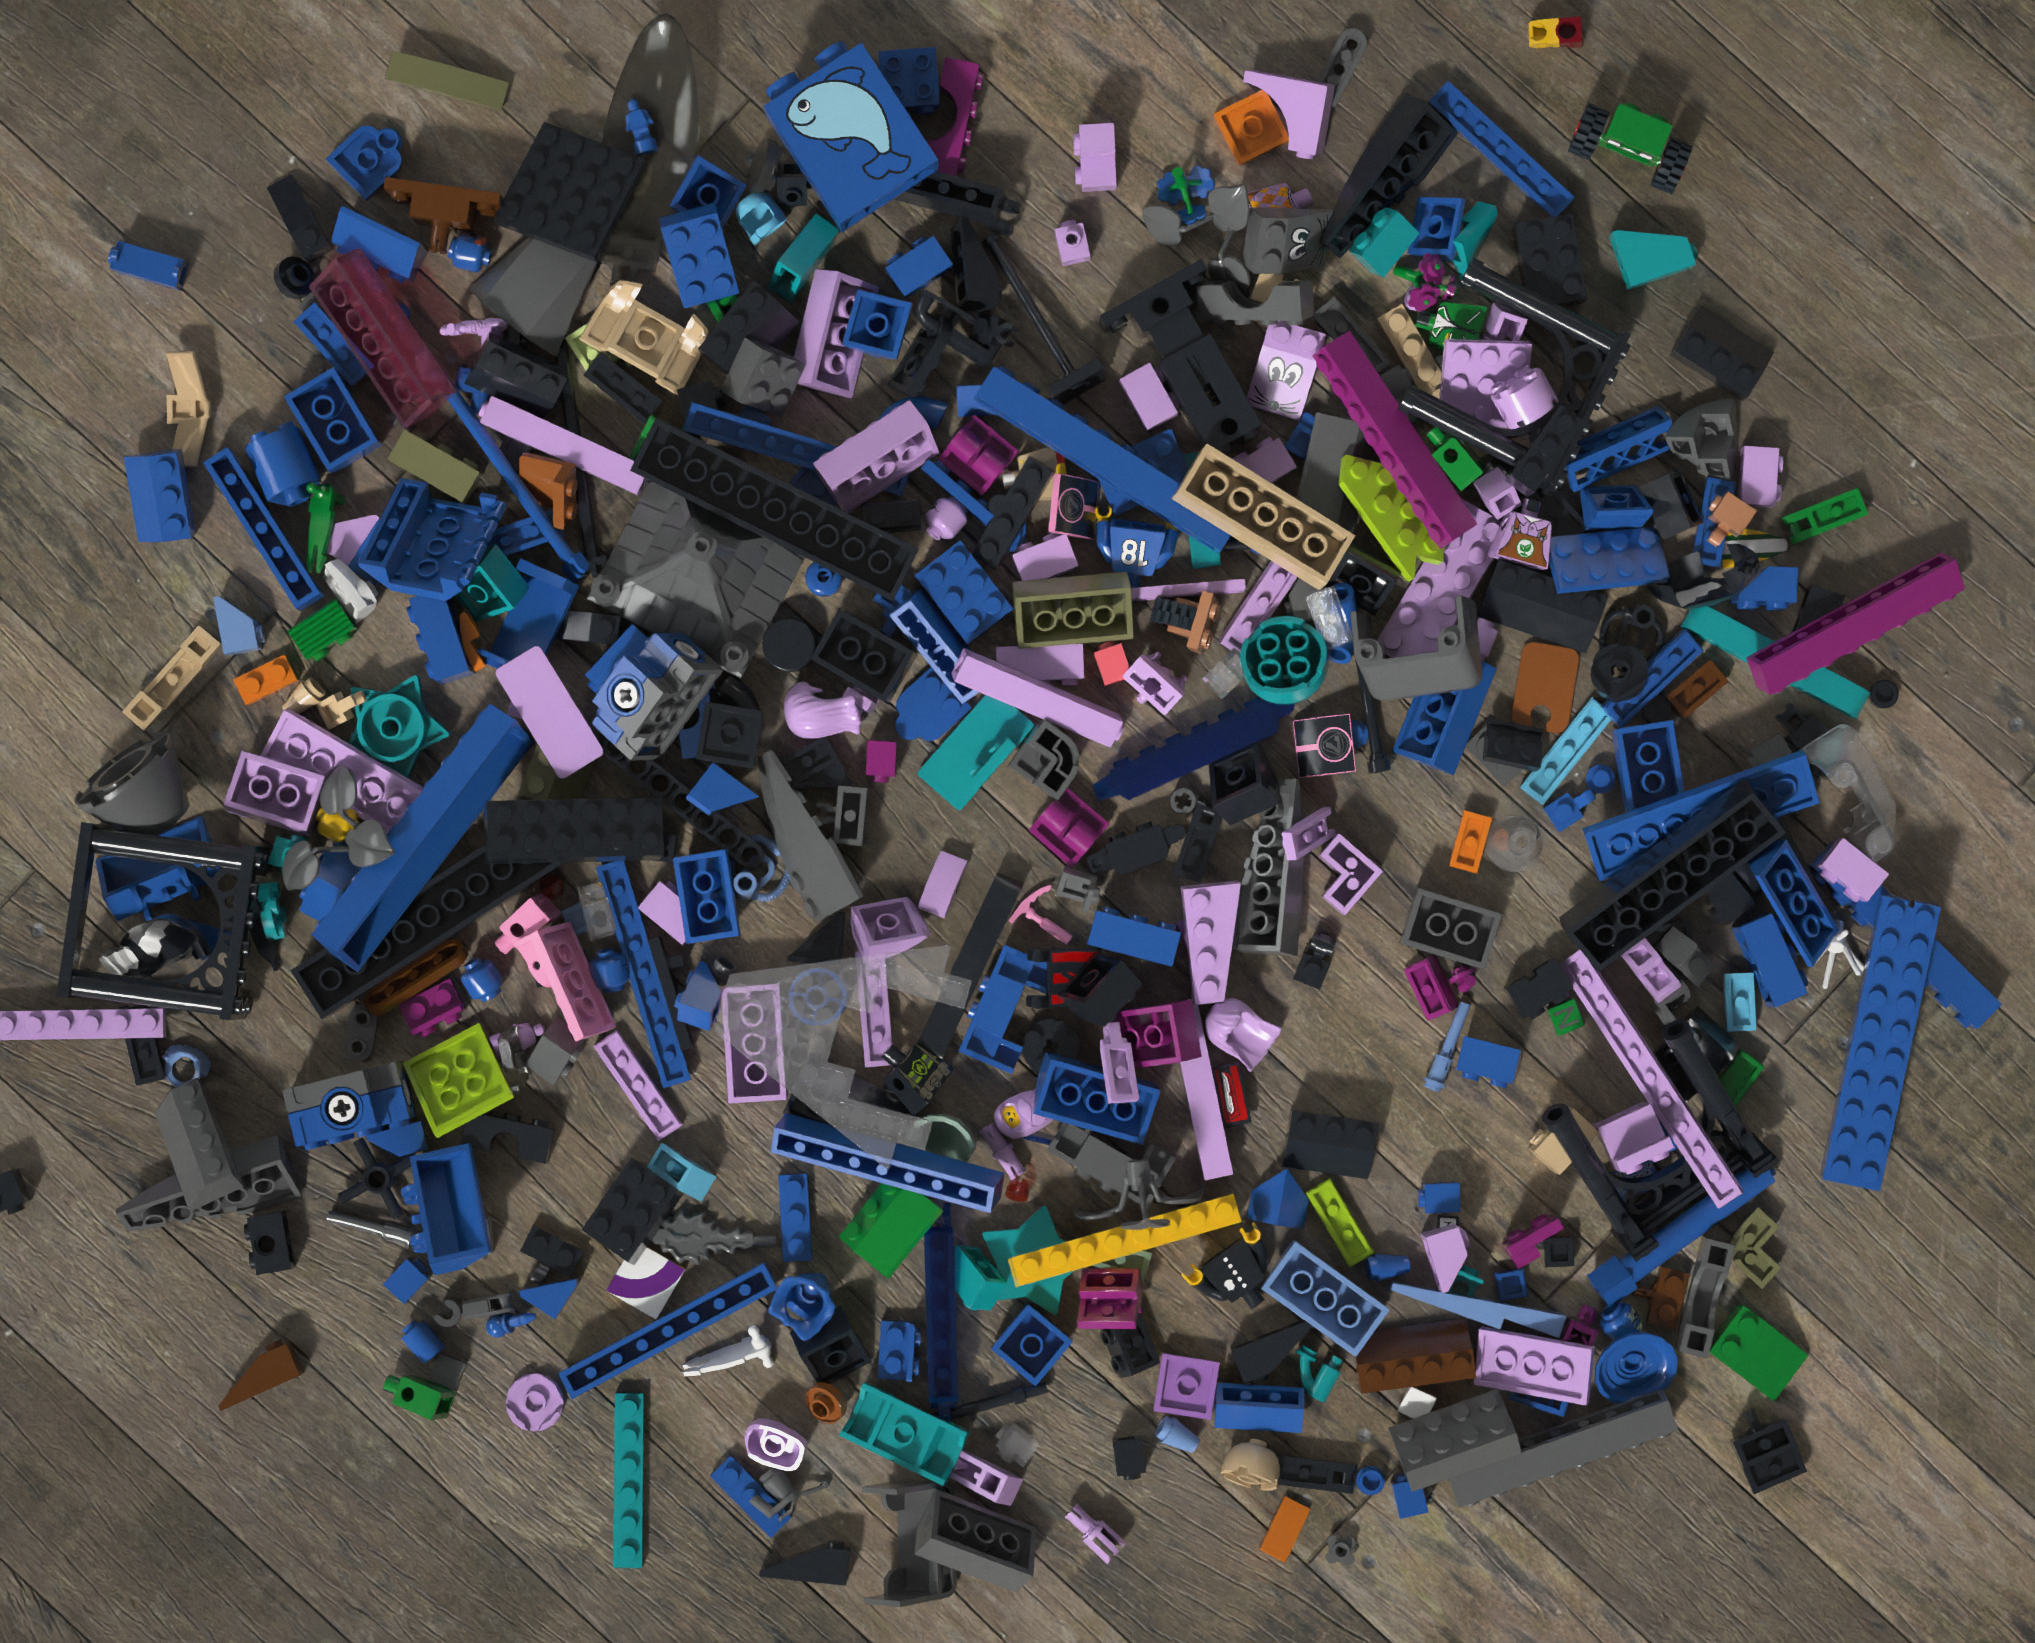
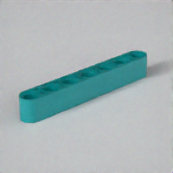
M1709 606L1689 609L1681 624V628L1687 629L1689 633L1748 663L1746 657L1775 642ZM1825 667L1810 673V676L1806 679L1790 684L1793 688L1854 719L1858 718L1870 695V692Z

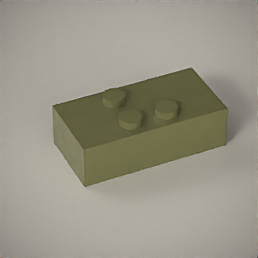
M1127 572L1012 582L1015 634L1018 649L1133 639L1131 585Z

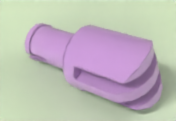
M1076 1503L1071 1508L1072 1511L1067 1512L1065 1518L1083 1533L1082 1541L1108 1565L1112 1559L1092 1540L1095 1538L1114 1556L1119 1553L1118 1548L1100 1531L1103 1530L1121 1547H1124L1127 1543L1102 1519L1095 1521Z

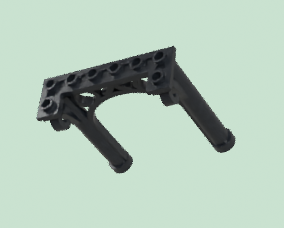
M1473 257L1460 283L1537 322L1546 328L1557 341L1562 354L1564 368L1562 385L1557 396L1559 401L1553 404L1555 406L1553 409L1534 423L1516 429H1502L1489 425L1411 384L1403 395L1397 410L1406 415L1410 413L1514 467L1528 447L1510 438L1529 434L1531 444L1537 435V430L1543 427L1553 411L1562 405L1567 397L1569 403H1565L1562 406L1576 413L1575 415L1582 419L1584 424L1537 488L1540 491L1539 495L1545 497L1550 491L1555 492L1558 486L1561 487L1568 474V471L1564 469L1569 460L1574 461L1581 446L1577 442L1581 434L1586 436L1592 426L1593 420L1589 418L1594 409L1597 411L1600 409L1606 395L1602 394L1606 384L1611 385L1618 373V370L1614 367L1628 353L1631 345L1627 341L1631 334L1628 332L1624 334L1618 332L1616 334L1483 266L1484 262ZM1564 334L1578 340V347L1571 351ZM1584 352L1590 354L1594 360L1593 368L1587 375H1581L1576 372L1573 358ZM1572 379L1578 383H1586L1592 380L1582 401L1576 395V383H1571Z
M1677 1019L1670 1022L1663 1029L1662 1036L1700 1096L1703 1105L1702 1128L1712 1142L1721 1141V1146L1717 1151L1732 1173L1742 1165L1755 1178L1767 1172L1779 1160L1750 1131L1695 1040L1694 1031L1689 1022L1685 1019ZM1566 1104L1552 1105L1542 1115V1122L1545 1127L1555 1135L1612 1225L1611 1233L1636 1262L1660 1246L1649 1230L1661 1224L1670 1215L1685 1207L1700 1194L1706 1192V1189L1683 1155L1668 1167L1654 1174L1638 1178L1620 1177L1612 1174L1605 1168ZM1715 1118L1721 1126L1722 1132L1713 1130ZM1663 1184L1666 1188L1661 1190L1658 1185ZM1615 1186L1627 1189L1624 1195V1200L1618 1193ZM1642 1189H1653L1651 1196L1641 1204H1634L1635 1198Z

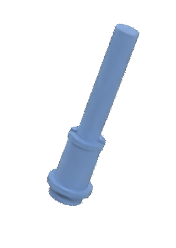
M1464 1002L1459 1003L1440 1054H1435L1428 1077L1423 1079L1426 1081L1424 1087L1439 1093L1442 1088L1446 1087L1444 1081L1451 1063H1453V1060L1450 1058L1471 1005Z

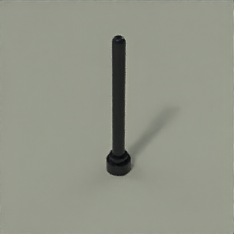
M1355 659L1371 750L1369 762H1367L1368 773L1390 771V758H1386V753L1382 752L1374 699L1369 692Z

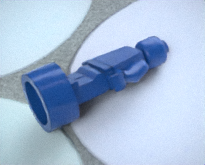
M630 99L627 105L629 111L632 112L626 115V131H633L635 137L633 145L636 156L655 152L658 150L656 139L652 138L648 127L650 124H654V122L651 120L646 109H639L638 100Z

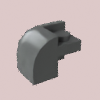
M1042 719L1024 739V743L1008 766L1043 792L1059 800L1079 769V753L1076 744L1066 734L1045 719Z

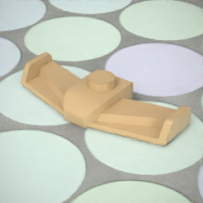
M165 351L177 395H167V424H178L172 450L182 448L185 467H197L207 421L211 417V401L207 398L195 351Z

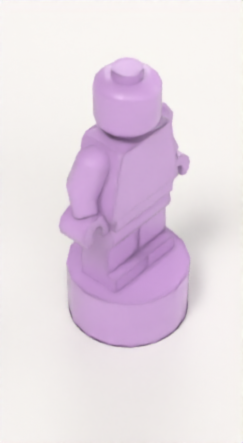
M529 1023L513 1024L514 1031L490 1036L489 1040L496 1057L508 1054L507 1051L519 1046L522 1051H525L526 1048L536 1043L535 1035L540 1036L544 1034V1030H546L544 1025L542 1026L539 1023L532 1028Z

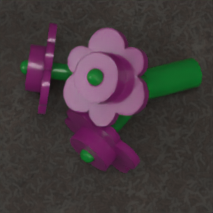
M1424 254L1423 260L1419 262L1420 270L1418 271L1399 264L1393 269L1395 276L1411 281L1414 284L1415 289L1410 292L1411 299L1408 301L1410 307H1415L1417 311H1424L1437 302L1436 298L1440 295V290L1445 291L1441 302H1445L1446 298L1452 300L1453 295L1457 294L1456 287L1458 284L1453 282L1454 274L1451 275L1448 285L1441 284L1445 269L1438 254Z

